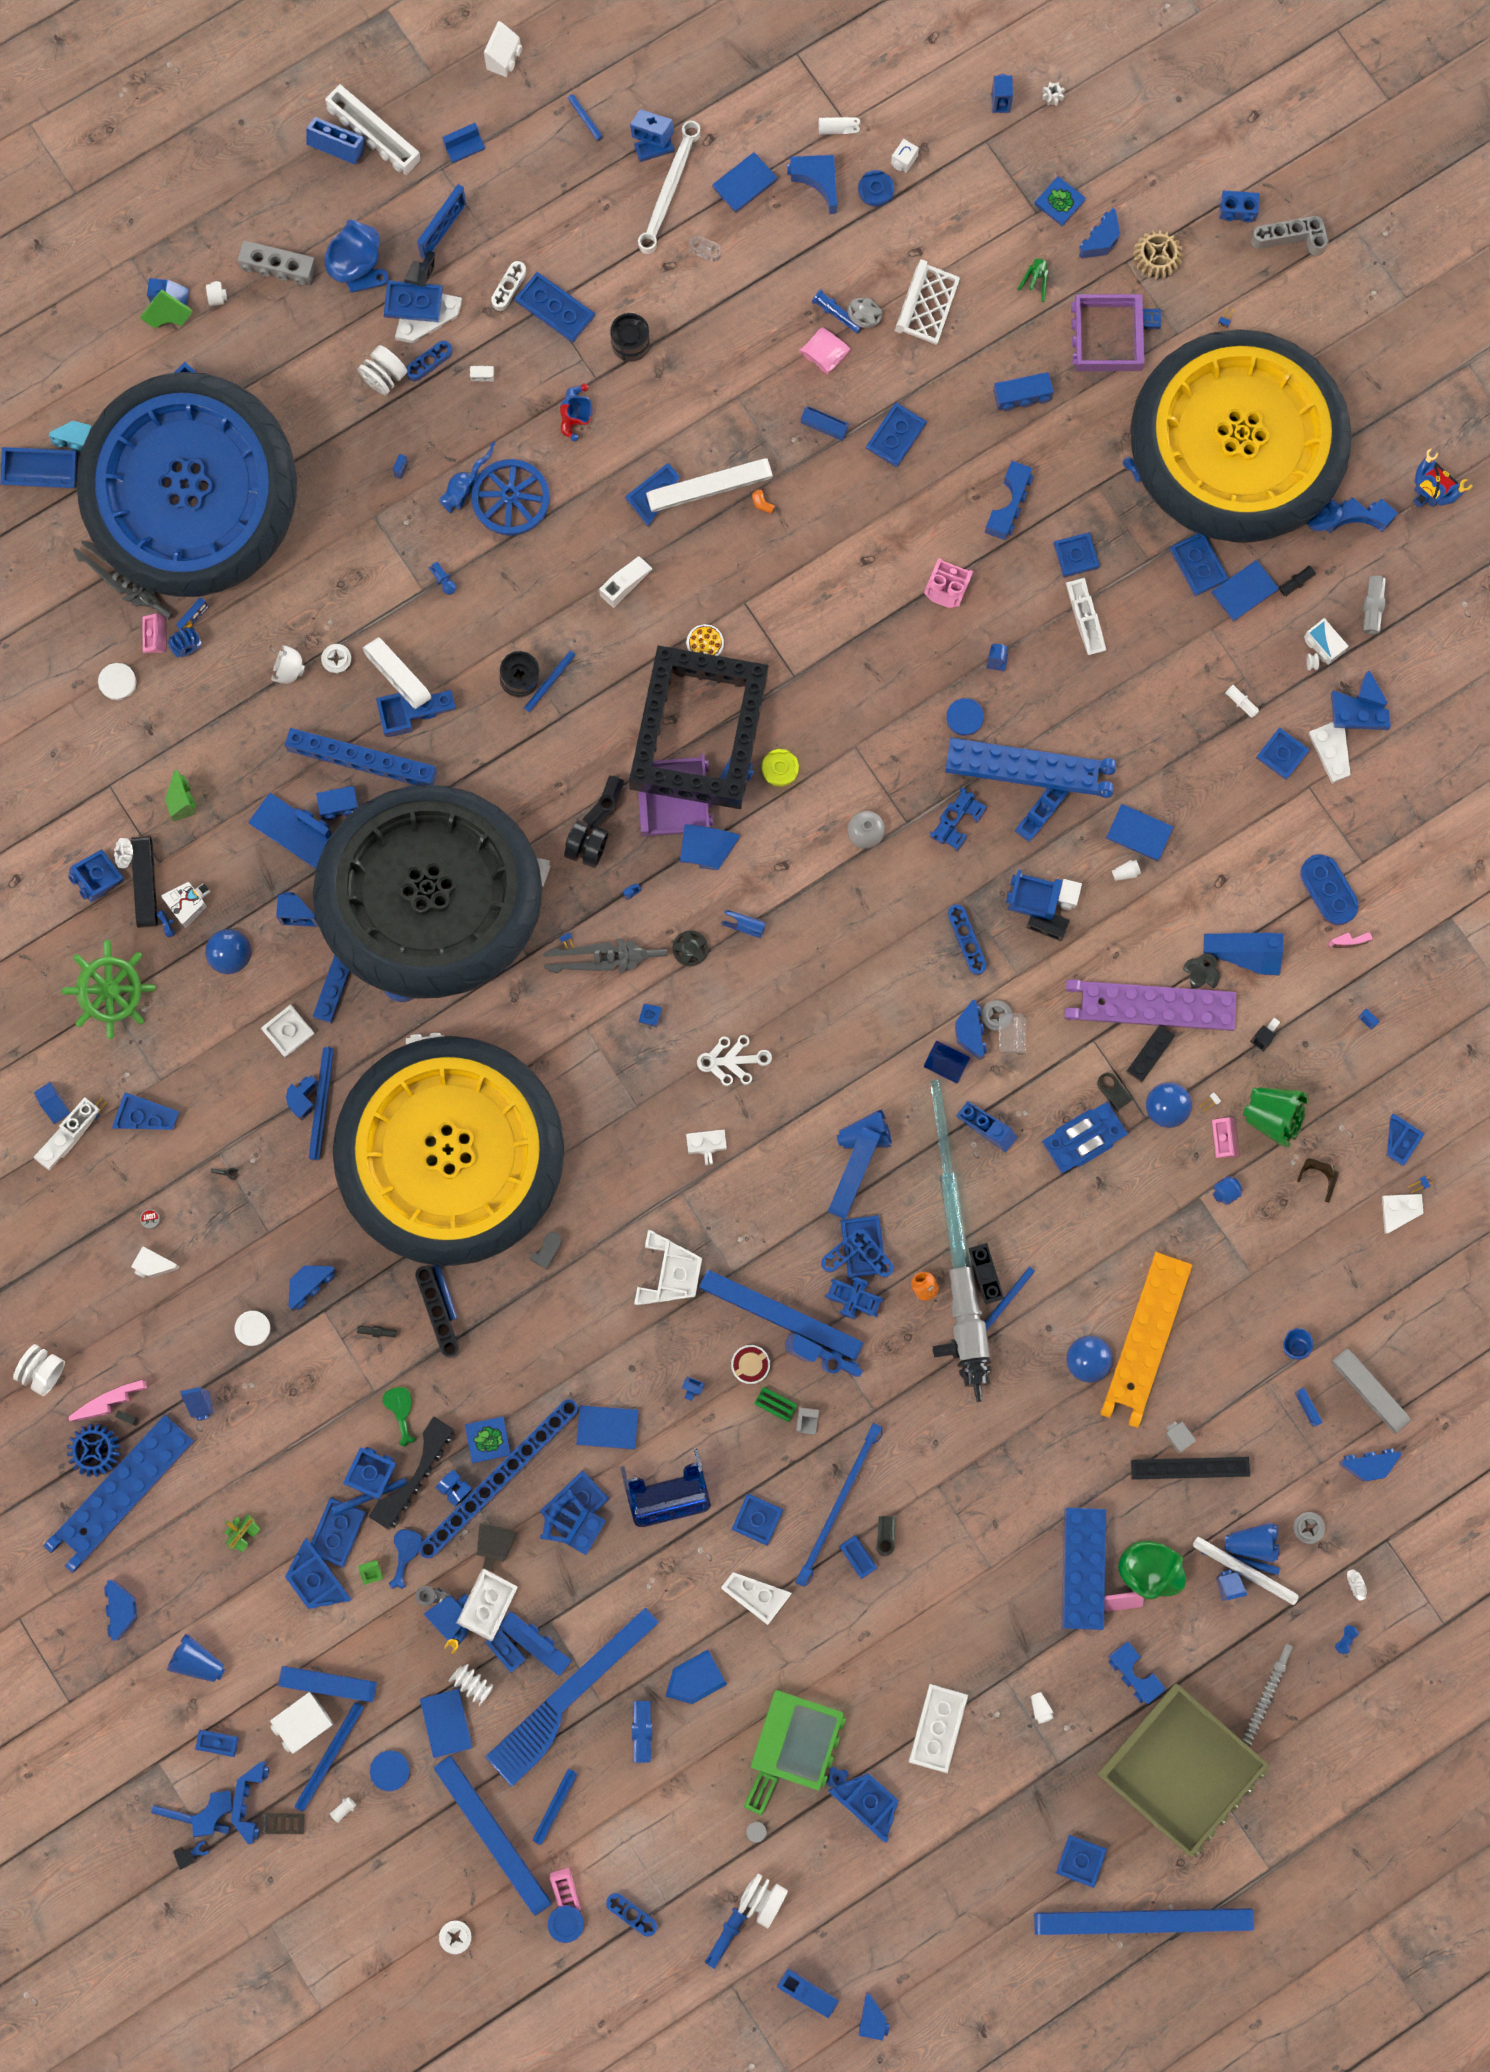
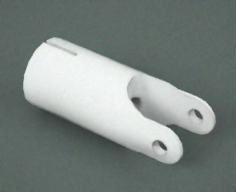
M849 117L819 118V135L858 133L860 128L857 125L860 124L859 118Z

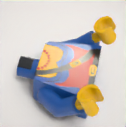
M1432 448L1427 451V458L1423 459L1416 470L1414 480L1416 487L1414 490L1418 495L1413 501L1418 507H1422L1426 502L1431 507L1437 504L1440 506L1452 504L1464 494L1463 491L1471 490L1473 487L1471 484L1468 488H1465L1464 483L1468 479L1462 480L1459 484L1435 461L1431 462V460L1436 459L1439 455L1437 452L1435 457H1431L1429 452Z

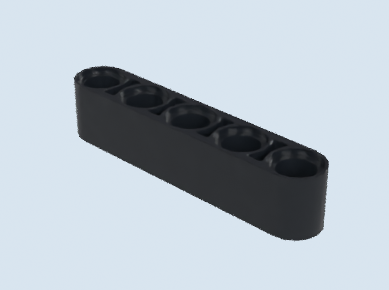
M131 837L137 928L158 926L152 837Z
M421 1266L416 1270L415 1277L440 1350L447 1358H455L459 1354L460 1348L435 1275L429 1267ZM423 1271H428L430 1277L425 1281L421 1280L420 1274ZM430 1289L436 1290V1296L433 1299L426 1297V1293ZM436 1307L442 1308L443 1311L439 1317H434L432 1314ZM448 1326V1334L440 1335V1327ZM448 1344L455 1345V1351L452 1354L445 1352Z

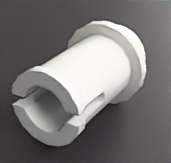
M350 1797L343 1798V1802L330 1813L337 1823L350 1811H354L356 1804Z

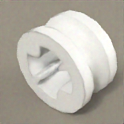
M1317 653L1313 656L1307 654L1306 664L1308 671L1312 668L1318 670L1319 656Z

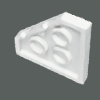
M442 294L439 322L400 319L395 339L414 344L424 335L431 334L441 328L443 324L457 319L462 298Z

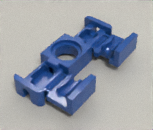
M960 788L961 793L953 804L949 803L940 816L941 822L933 833L930 831L932 839L940 844L947 843L955 848L957 852L967 839V835L964 833L959 834L956 832L957 829H955L962 817L969 813L973 815V819L978 823L987 810L985 805L975 800L974 794L971 792L967 793L964 788ZM949 812H956L958 816L955 820H949L947 814Z

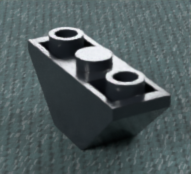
M988 1243L968 1248L975 1279L985 1305L1003 1300V1292Z

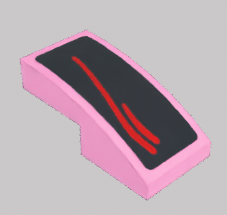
M1370 932L1354 939L1351 938L1349 933L1332 939L1328 945L1331 948H1353L1365 945L1373 938Z

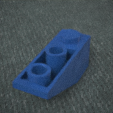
M969 1101L966 1102L956 1115L958 1119L1004 1152H1007L1017 1139V1136L1010 1127Z
M788 1967L777 1983V1988L828 2019L839 2002L838 1999Z

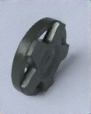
M696 931L682 932L673 942L672 950L674 957L685 966L700 964L708 954V943L705 937ZM692 935H696L699 938L694 939ZM705 945V952L703 953L701 947ZM676 952L682 954L681 959L677 956ZM692 958H695V959L698 960V961H695V962H690V960H691Z

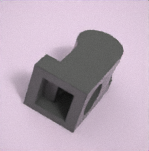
M555 1232L548 1233L544 1238V1245L538 1254L533 1252L529 1258L530 1261L547 1270L561 1247L562 1240L559 1234Z

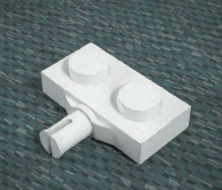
M725 1130L686 1134L688 1154H703L706 1166H709L708 1158L710 1165H713L712 1153L727 1150Z

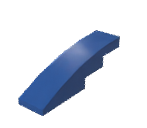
M1047 788L1028 812L1027 816L1017 826L1015 832L1030 843L1070 791Z

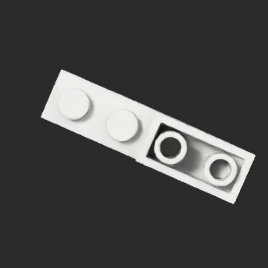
M84 1098L59 1125L58 1131L34 1156V1159L50 1171L60 1158H64L73 1148L100 1109Z

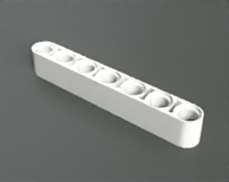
M761 459L647 492L646 495L651 511L657 512L771 479L773 475L768 459Z

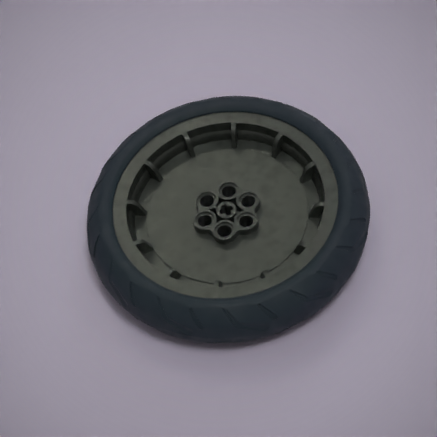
M415 785L392 790L355 809L340 823L326 842L318 861L313 885V902L318 926L329 948L340 962L359 979L380 990L403 997L418 999L442 998L465 993L495 978L514 962L526 946L539 918L542 900V880L539 864L526 835L516 822L498 806L477 794L449 786ZM432 872H437V873H439V874L436 875V876H431V875H430ZM419 876V879L413 880L411 877ZM445 885L451 886L449 889H443L442 887ZM408 892L413 893L412 896H405V894ZM438 902L445 903L443 906L436 905ZM421 905L426 906L423 910L417 909Z

